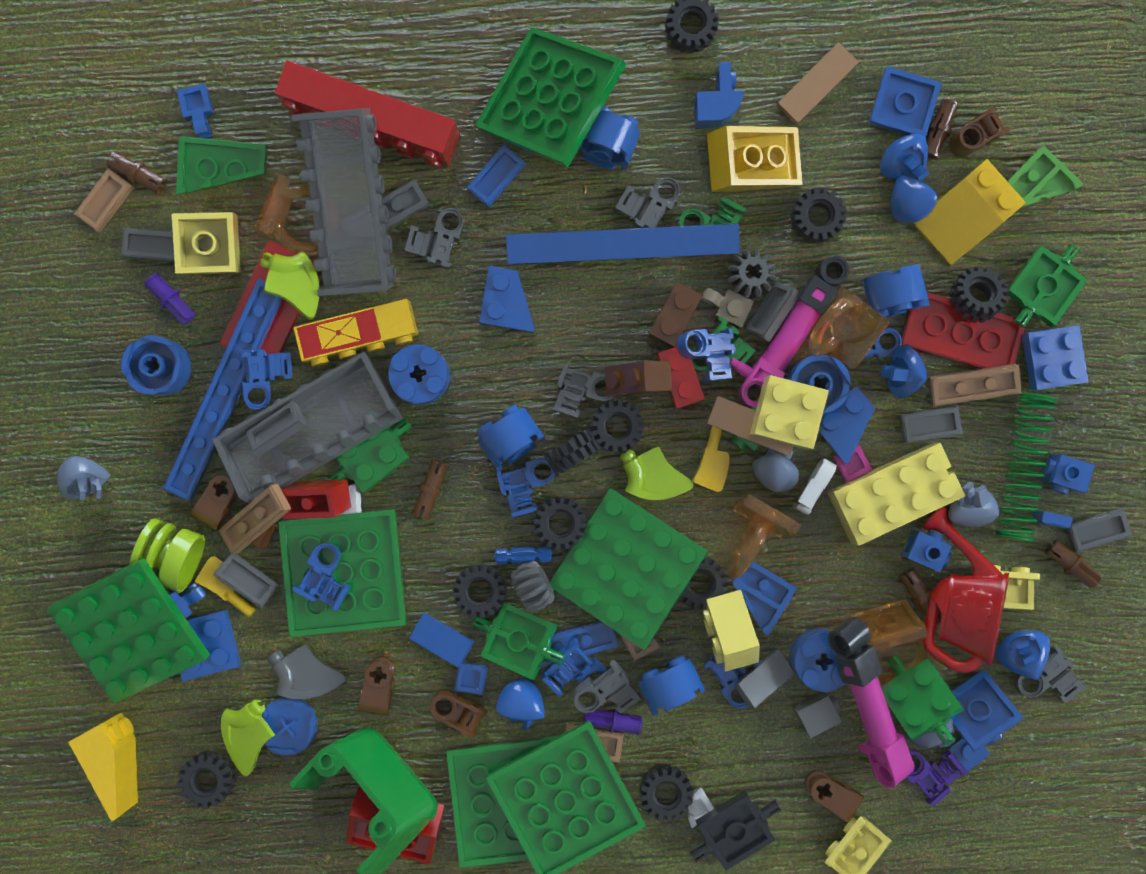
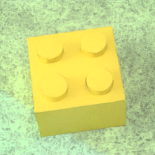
M233 212L172 214L176 274L241 273L238 215Z
M772 375L764 377L749 435L806 450L814 449L829 390Z
M738 590L706 599L707 610L703 611L705 619L703 621L708 637L714 636L711 639L716 663H722L725 672L758 663L760 645L742 591Z

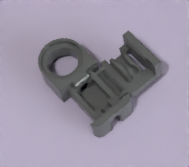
M661 178L654 184L647 199L644 194L641 197L634 193L635 189L628 185L615 205L614 210H619L632 219L634 217L638 218L633 221L634 226L637 228L656 227L665 210L670 211L680 194L679 184L673 178ZM667 183L672 186L674 192L672 198L663 199L660 197L658 188L661 184ZM629 192H631V195H630V197L628 198L627 202L625 203V205H623V203H624V201L626 200V198H627Z
M454 208L442 210L438 215L434 234L437 235H433L432 231H429L428 234L419 232V227L411 225L404 252H410L423 257L426 254L430 255L431 257L427 256L426 259L428 263L450 268L452 263H448L453 242L454 240L459 241L463 226L461 213ZM452 214L457 217L459 222L457 228L447 230L443 227L442 218L445 215Z
M569 363L564 364L558 381V387L565 386L563 390L560 389L553 410L578 418L580 410L577 409L580 400L584 401L585 399L583 397L584 392H586L585 397L599 402L611 400L614 396L600 397L595 392V385L599 381H605V375L593 372L591 376L568 368Z
M1050 647L1053 653L1048 656L1045 668L1036 680V688L1031 692L1025 691L1022 687V679L1024 677L1019 674L1015 676L1014 686L1020 694L1027 697L1039 696L1049 687L1052 689L1056 688L1061 694L1058 700L1066 704L1086 687L1072 670H1066V668L1073 669V663L1070 659L1063 656L1064 652L1059 647Z
M610 660L611 668L593 681L588 677L577 685L573 691L574 705L577 710L583 713H591L606 703L607 700L609 702L613 700L617 705L615 706L616 710L622 714L639 701L641 697L639 691L631 687L627 673L615 660ZM584 692H591L595 695L590 703H582L578 698Z

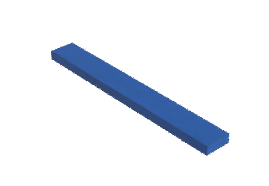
M738 223L506 235L508 264L740 253Z
M257 279L163 487L164 490L187 501L193 500L216 447L212 439L219 436L225 429L242 392L241 381L246 380L244 357H240L239 353L242 350L261 349L283 301L280 297L264 293L266 281L262 279Z

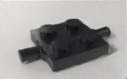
M745 790L695 820L703 834L705 843L690 851L692 857L697 863L704 857L712 854L721 862L725 870L730 869L775 841L766 819L778 813L781 809L775 800L760 809L751 801Z

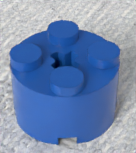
M603 105L579 147L585 153L583 159L608 170H613L615 165L622 166L620 170L627 169L640 136L637 128L638 121L628 115L620 116L612 113L608 107Z
M919 264L900 267V270L892 272L888 270L877 273L862 281L872 320L887 316H899L905 314L906 310L911 308L916 310L930 306Z
M148 335L141 337V339L131 343L126 348L122 356L121 369L129 382L128 384L134 390L143 394L169 396L179 393L187 383L191 373L190 355L180 344L172 340ZM155 363L160 364L158 370L154 368Z
M419 344L407 346L395 354L391 359L388 372L389 382L394 392L405 401L418 405L431 404L439 400L447 390L451 379L449 365L443 356L433 348ZM419 368L427 374L422 376V382L414 378V374H417V369Z
M827 355L807 357L796 363L786 378L813 386L815 381L821 380L823 384L820 385V388L829 390L823 413L839 408L848 396L850 386L849 372L845 365L834 357Z
M513 405L501 414L503 418L495 424L488 422L477 430L479 434L477 442L496 470L503 469L501 463L507 461L511 465L535 449L537 446L534 441L537 438L541 442L545 439V436L525 408L518 409L516 405Z
M811 628L802 632L790 647L789 663L792 670L805 685L816 691L828 692L845 686L847 683L842 682L834 659L836 654L828 644L827 636L831 631L824 628ZM821 654L826 656V660L822 661V664L819 665L816 659H821Z
M680 655L666 662L668 668L659 672L657 668H652L640 674L642 680L637 684L652 716L659 714L657 708L662 707V709L668 711L696 697L694 691L697 689L700 693L706 691L690 658L685 659L684 655Z

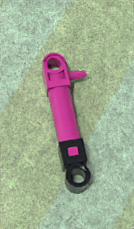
M830 256L818 264L815 269V275L808 279L793 308L752 368L742 361L731 358L730 367L745 377L738 389V399L743 406L747 408L757 407L758 400L752 401L747 396V390L751 385L758 387L761 392L764 377L769 375L780 378L784 377V371L818 318L824 315L838 293V289L835 286L847 279L849 265L844 258ZM827 265L834 266L837 269L838 276L836 279L827 276Z
M850 617L828 634L827 640L830 648L836 654L834 659L842 682L850 684L869 739L866 743L859 745V751L868 755L873 774L878 782L884 787L892 789L914 771L915 766L904 735L896 733L878 676L883 671L874 646L866 645L871 639L870 631L859 618Z

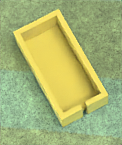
M930 443L848 483L827 491L850 543L858 546L965 497L955 473L947 471L952 466L941 443Z

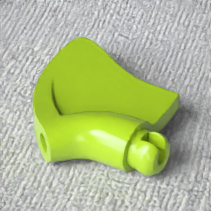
M302 251L292 257L276 253L274 255L268 252L264 253L260 265L262 268L269 269L264 293L286 300L307 319H313L319 302L317 292L319 281L311 260Z
M659 446L637 457L632 449L620 455V459L624 463L622 466L628 476V484L625 491L636 497L647 500H664L681 495L691 490L694 486L688 477L674 469L666 461Z
M258 699L246 704L239 711L227 708L221 717V732L224 744L232 761L243 776H248L253 772L261 748L275 735L262 718L265 704L259 706L258 704L261 700Z

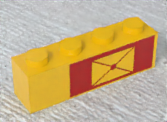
M408 299L293 327L301 360L305 363H311L312 367L329 363L328 358L339 356L340 360L348 359L355 355L356 351L367 349L368 352L380 351L385 349L384 344L395 342L396 345L408 344L413 342L412 337L419 336L411 302Z

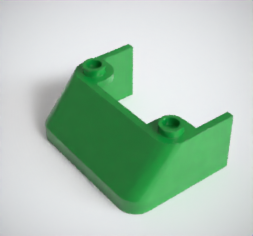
M364 727L322 748L289 784L292 788L316 790L327 777H335L345 768L380 810L369 824V835L377 848L360 865L357 871L359 874H382L435 817L438 805L436 798L383 735L376 729Z

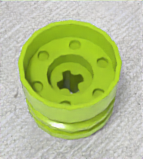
M154 518L142 530L133 549L130 564L144 558L157 578L159 577L164 588L181 593L188 587L198 569L205 547L204 535L188 529H182L176 534L174 524H165L163 520Z

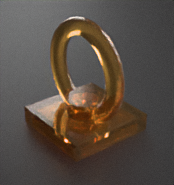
M281 174L277 175L271 181L253 233L266 237L273 232L275 238L282 246L297 254L301 251L306 255L318 253L317 242L301 243L295 241L283 228L292 199L300 196L311 197L309 185L300 184L288 188L291 178ZM325 192L331 239H335L340 225L339 212L333 199Z
M841 287L825 313L820 316L809 332V350L816 356L831 352L851 369H856L891 321L878 311H875L850 290Z
M750 494L738 499L732 510L749 519L746 524L749 529L740 541L728 567L729 577L737 579L746 572L757 556L766 537H770L772 533L780 538L796 535L801 524Z
M905 599L850 615V617L859 618L868 627L871 639L866 645L874 646L875 651L913 641L916 647V655L908 668L914 667L927 659L928 653L922 644V638L928 637L926 626ZM880 674L878 676L880 685L883 686L893 680L896 674Z

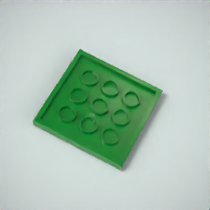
M531 26L474 126L483 133L568 168L625 69L626 64L621 58Z
M610 488L587 523L584 536L579 538V542L576 545H573L550 581L552 589L641 649L646 650L709 551Z
M396 509L343 514L330 518L278 521L289 637L405 626L407 624ZM326 542L334 543L341 552V559L332 575L327 576L330 578L331 576L336 577L334 581L340 585L346 583L352 586L337 611H334L333 607L319 599L310 601L293 591V586H300L311 565L307 564V561L315 547ZM322 548L319 552L320 561L324 564H331L334 560V552L330 548Z
M144 558L52 604L47 609L50 616L114 704L205 661L210 655Z
M590 719L486 775L490 788L536 874H560L646 827L639 810Z
M558 736L448 748L446 750L459 868L529 860L490 788L486 775Z

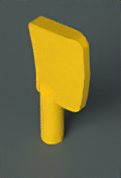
M712 426L707 446L704 448L702 459L692 482L720 492L727 478L729 453L718 450L722 430Z
M215 556L210 557L195 579V582L216 593L249 618L256 608L233 589L214 577L213 574L223 561Z

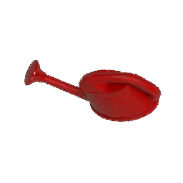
M944 506L927 519L923 529L936 530L944 534L970 561L973 567V575L957 576V574H952L935 586L930 595L922 634V644L925 651L932 658L948 669L958 673H968L976 670L983 662L991 666L1006 599L1009 573L1002 574L952 527L947 518V507ZM940 611L942 617L938 640L942 642L944 640L971 654L972 657L968 660H956L935 644L934 636Z

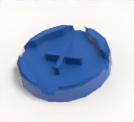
M281 697L271 702L262 713V718L275 734L265 743L267 748L273 753L281 756L296 755L305 750L315 738L318 729L317 717L313 708L302 699Z

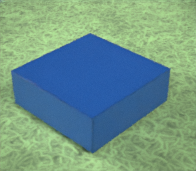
M1033 511L1032 518L1037 519L1036 523L1061 528L1071 527L1073 517L1044 511Z
M464 661L462 666L458 667L454 691L483 696L488 665Z

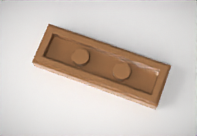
M838 42L776 106L797 125L859 62Z
M1016 363L928 377L932 406L1022 393L1019 365Z
M720 396L716 397L706 424L790 456L794 446L749 435L755 410Z
M273 484L222 526L219 532L231 554L241 552L292 508L279 485Z

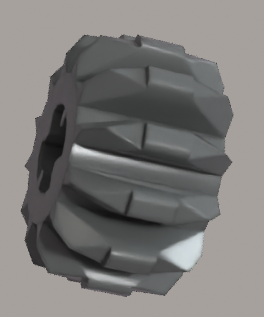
M747 249L743 250L742 258L735 255L732 258L735 265H729L727 268L728 272L736 274L728 278V283H738L733 290L736 293L742 288L745 289L743 294L745 298L750 296L751 291H753L756 298L762 295L761 289L769 292L771 286L768 282H774L777 278L774 274L768 273L776 269L775 264H766L770 259V255L766 254L762 259L759 258V249L754 250L752 257ZM754 268L757 271L756 277L749 279L746 274Z
M536 561L526 562L511 572L515 591L519 596V600L522 601L528 611L532 613L537 610L540 611L554 601L555 595L550 581Z

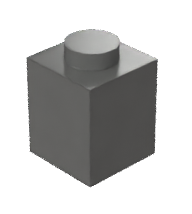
M819 692L792 706L804 731L810 738L842 722L838 715L842 710L834 696L829 697L825 692Z

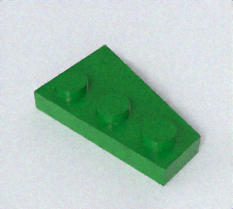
M179 136L176 195H183L267 175L268 145Z

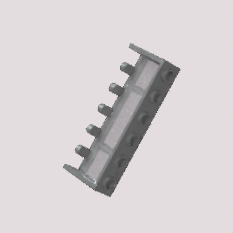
M370 108L291 115L292 121H300L302 139H298L296 144L298 151H304L307 169L301 171V178L303 182H309L311 199L306 200L307 212H313L315 229L310 231V239L312 242L318 243L319 258L315 259L314 266L316 271H322L324 284L323 287L317 290L318 296L387 291L393 286V282L396 281L395 266L390 264L389 253L392 252V240L390 235L386 234L385 224L388 223V210L382 203L381 194L384 193L385 186L382 175L378 173L377 163H380L381 155L379 146L375 145L373 133L377 130L375 115L371 114Z
M362 352L361 354L349 357L345 363L337 368L325 371L321 377L311 383L299 386L295 392L287 397L275 400L271 406L261 412L249 415L245 421L235 427L223 430L219 436L212 440L238 497L249 504L270 485L278 484L282 489L404 418L392 399L374 362L365 352ZM290 402H296L301 409L306 427L260 457L253 454L246 431Z

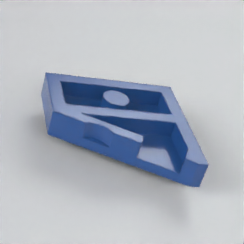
M489 266L479 320L480 324L534 333L535 327L518 271Z
M857 386L848 392L846 401L839 408L823 413L818 430L820 436L845 466L850 462L875 410V407Z
M745 557L731 580L735 589L742 591L746 606L762 632L769 636L797 588Z

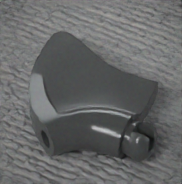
M307 644L302 645L285 657L279 650L268 657V662L272 665L271 668L279 681L276 694L285 698L309 699L318 697L337 688L346 679L345 674L316 658Z

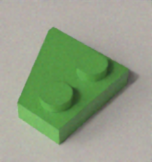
M1044 145L1007 180L1026 202L1021 208L1076 190L1083 185Z

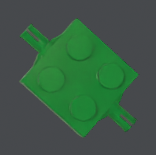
M1069 244L1062 256L1053 254L1042 245L1036 248L1008 287L1009 292L1007 295L1018 302L1023 308L1013 321L1015 325L1018 324V327L1025 328V325L1032 316L1038 317L1049 327L1057 324L1088 281L1071 264L1080 251L1079 247L1075 248L1076 245Z
M373 412L370 415L376 416L377 413ZM404 418L393 428H386L336 457L341 469L327 479L338 480L348 477L356 483L362 493L368 492L410 459V456L402 447L399 437L412 428L411 424Z
M503 602L498 616L492 622L478 616L475 618V621L484 624V626L473 622V628L487 633L486 644L481 657L531 680H535L540 666L545 660L561 666L563 661L554 658V656L565 660V654L550 649L551 640L558 625Z
M898 655L892 656L898 667L891 658L888 659L887 663L891 666L896 676L881 687L886 703L912 742L924 734L935 732L943 746H949L943 734L946 735L951 744L955 741V738H953L945 725L952 717L964 711L963 707L928 658L916 666L906 669Z

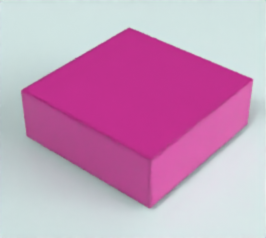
M859 444L846 466L837 455L832 457L845 483L872 470Z

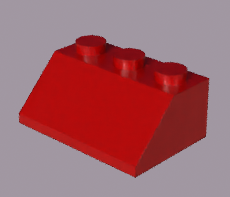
M358 786L349 813L346 843L375 850L377 846L370 838L369 824L380 810L360 786ZM437 803L438 808L435 817L398 857L430 865L445 805Z

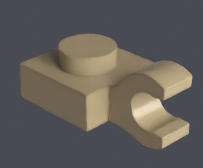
M708 287L704 290L703 296L700 299L718 308L715 317H723L729 324L738 328H742L754 301L729 289L722 296L717 291Z

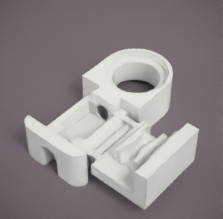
M822 458L809 477L807 486L798 499L800 504L794 503L792 507L805 515H809L823 489L826 488L832 478L837 465Z

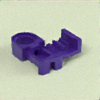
M908 748L910 755L917 757L918 765L906 779L911 784L916 782L928 798L925 801L931 806L936 805L950 792V788L946 783L950 785L961 774L964 776L969 774L948 750L941 755L943 759L937 764L932 762L930 765L919 752ZM947 757L949 758L951 763L956 767V769H954L949 764V762L946 760Z

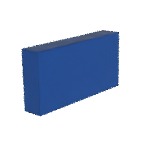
M503 144L466 188L489 208L525 167L526 163Z
M428 613L422 614L409 638L456 667L462 666L475 642Z

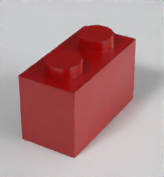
M677 347L656 355L657 361H670L672 391H668L674 410L705 399L691 359L683 357Z
M347 479L297 481L281 489L292 508L282 516L283 519L337 517L351 508Z

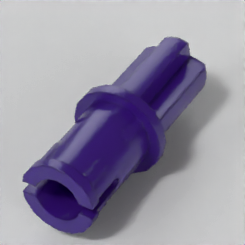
M159 273L151 275L145 281V287L160 301V306L167 308L181 324L186 325L194 319L195 312L180 298V292L173 290L161 278Z
M613 709L612 712L595 710L591 713H584L583 722L590 719L593 726L609 728L611 733L615 730L640 735L642 728V716L620 714L616 709Z

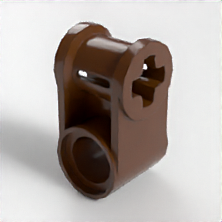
M993 106L956 132L950 139V149L959 157L968 156L984 145L997 140L1009 132L1010 128L1003 125L996 114L997 108ZM963 135L969 137L971 145L964 142Z
M228 474L216 476L209 482L206 490L191 512V517L215 531H218L224 524L231 507L238 497ZM227 482L226 488L229 492L223 493L224 487L221 486V483Z
M384 656L376 657L367 667L360 694L358 712L388 716L394 676V664L389 658ZM377 667L382 668L383 677H378V672L375 671Z
M441 689L436 692L430 706L434 718L470 738L476 736L475 730L480 720L488 713V710L481 704L466 699L449 689ZM447 699L451 702L452 708L448 711H442L438 708L437 701Z
M814 770L806 776L805 787L812 798L839 818L850 822L864 796L851 786L836 780L823 771ZM818 785H820V786H824V785H825V788H824V789H821V788L816 789Z

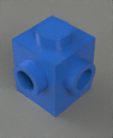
M1050 454V457L1045 461L1047 465L1042 467V474L1045 475L1042 482L1050 484V490L1066 495H1068L1069 491L1086 493L1095 465L1062 454Z
M911 530L900 556L930 570L941 572L942 568H946L951 559L949 551L952 546L943 542L945 537L936 532L928 530L927 534L920 531Z

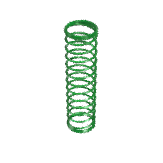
M1020 393L1018 394V399L1031 405H1020L1016 407V410L1029 416L1016 417L1014 421L1031 428H1015L1012 430L1016 435L1029 439L1011 440L1012 445L1027 450H1013L1009 452V455L1029 462H1008V467L1027 473H1007L1005 477L1028 485L1006 484L1003 486L1004 489L1026 496L1005 495L1001 498L1006 502L1027 508L1001 507L999 508L1000 511L1025 519L999 518L997 520L1002 524L1026 531L998 529L995 531V535L1034 542L1033 536L1022 535L1034 534L1035 531L1033 529L1005 521L1037 522L1035 518L1007 510L1038 511L1039 508L1006 498L1040 500V496L1008 487L1042 488L1043 486L1011 476L1044 477L1045 475L1022 469L1012 464L1039 466L1047 464L1012 453L1047 455V451L1014 442L1050 443L1049 440L1016 431L1051 432L1052 429L1027 424L1018 420L1039 419L1053 421L1054 418L1029 413L1019 408L1056 409L1055 406L1049 405L1057 404V399L1042 394Z

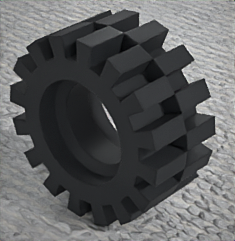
M676 0L675 5H671L666 18L665 31H667V39L672 40L671 45L674 48L678 45L680 47L679 51L684 52V49H688L689 54L694 53L695 49L698 52L703 51L704 46L708 47L711 44L718 28L719 22L717 21L719 17L718 12H714L715 6L713 4L708 5L709 0ZM689 14L698 16L703 24L702 29L696 34L686 33L681 27V20L684 16Z
M819 187L811 191H806L792 208L791 220L794 222L792 227L793 229L796 228L798 230L796 234L799 237L801 235L804 236V240L807 242L810 240L814 241L813 243L828 241L843 228V223L846 221L847 216H844V213L847 209L846 206H842L843 199H838L836 197L838 193L835 191L828 192L829 188L819 190ZM814 205L825 207L829 213L827 224L823 226L813 225L808 219L810 207Z
M977 266L975 269L970 267L963 271L953 283L949 292V297H953L949 301L950 305H957L954 312L956 314L960 311L964 313L961 316L964 320L968 316L971 317L970 322L975 323L978 319L980 323H984L987 319L991 320L1008 300L1006 295L1009 291L1008 288H1002L1006 282L1004 279L1000 281L997 279L1000 276L999 273L990 274L992 269L988 267L982 271V266ZM975 287L983 291L988 301L981 302L971 295L969 288Z
M612 400L600 406L595 412L591 431L595 440L603 449L610 452H624L633 448L640 441L644 431L643 418L639 410L632 406L631 403L624 402L623 400ZM614 415L624 417L629 425L628 432L621 438L610 436L606 430L607 420Z
M587 429L544 457L555 475L558 476L601 449L590 430Z
M555 497L549 499L536 512L534 519L535 532L539 540L549 548L552 547L556 550L571 548L585 534V513L579 504L570 498ZM556 512H565L572 520V526L565 534H556L549 527V519Z
M705 557L696 572L703 571L709 574L711 578L710 589L705 593L698 594L693 592L688 584L680 596V600L693 609L707 610L706 599L720 596L727 592L726 582L728 580L724 569L709 557Z
M471 565L458 575L454 583L453 598L456 600L455 604L462 609L461 612L470 614V617L475 618L478 616L484 618L487 615H492L501 607L505 599L506 582L502 578L501 573L496 571L491 565ZM478 579L485 580L491 587L490 597L482 602L473 600L469 595L470 584Z
M204 751L192 757L181 767L182 770L177 778H180L177 782V788H182L179 795L180 797L184 795L187 797L184 801L186 804L193 802V808L198 809L200 806H203V809H208L211 805L212 807L218 805L232 791V784L235 783L236 778L232 777V774L235 772L234 767L229 768L228 765L231 761L229 759L224 761L222 759L223 754L214 755L215 751H209L205 754ZM208 769L215 774L217 783L214 789L203 790L198 786L196 782L198 771Z
M660 764L656 765L654 770L650 768L647 771V776H643L642 785H640V797L644 809L648 811V815L652 818L655 816L657 821L662 822L663 819H666L667 822H672V818L675 817L677 820L681 819V814L683 812L687 814L689 805L692 806V796H694L686 773L682 772L677 766L675 768L671 767V764H665V767H661ZM669 782L676 786L678 793L672 802L662 803L655 797V790L661 783Z

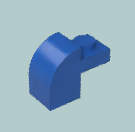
M719 62L716 70V91L696 93L694 99L695 129L717 128L727 124L735 116L743 99V90L732 91L736 89V72H731V62Z

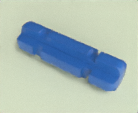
M539 546V549H535V547L511 548V550H507V548L495 550V562L498 565L508 564V562H512V564L529 563L535 560L550 562L552 559L551 548L547 546Z

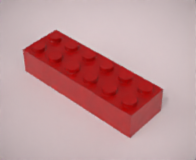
M286 60L274 93L282 102L281 105L288 110L289 115L370 108L371 114L375 115L377 130L373 133L375 145L382 149L390 146L397 149L398 154L413 159L414 155L424 159V163L435 168H440L441 165L450 166L460 138V133L454 119ZM359 117L315 121V124L325 129L332 130V127L342 129L344 135L353 139H359L361 136Z

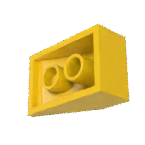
M724 126L707 134L712 192H736L803 185L798 127Z
M986 159L943 195L926 218L912 224L947 264L951 266L1005 222L1026 202L990 161Z
M122 712L68 742L111 822L138 803L136 737L133 734L134 728L131 721L124 717Z

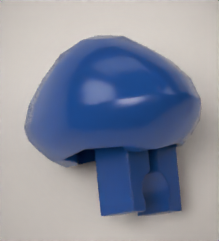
M918 133L911 134L891 143L880 161L881 174L892 180H896L899 175L909 176L919 181L923 180L930 174L926 170L928 160L926 137Z
M899 175L893 186L890 199L892 219L897 223L910 224L926 218L937 204V193L929 185L925 184L923 180L919 181L909 176Z
M905 345L894 352L888 365H882L880 376L886 377L888 389L896 399L913 394L926 382L927 370L919 354L909 345Z
M1015 631L1004 638L996 647L995 658L1009 670L1023 677L1037 680L1048 660L1050 652L1049 637L1041 631Z
M518 678L512 680L503 688L496 705L499 715L510 719L512 722L515 720L522 721V729L525 731L533 724L534 720L544 718L543 698L538 686L532 680Z

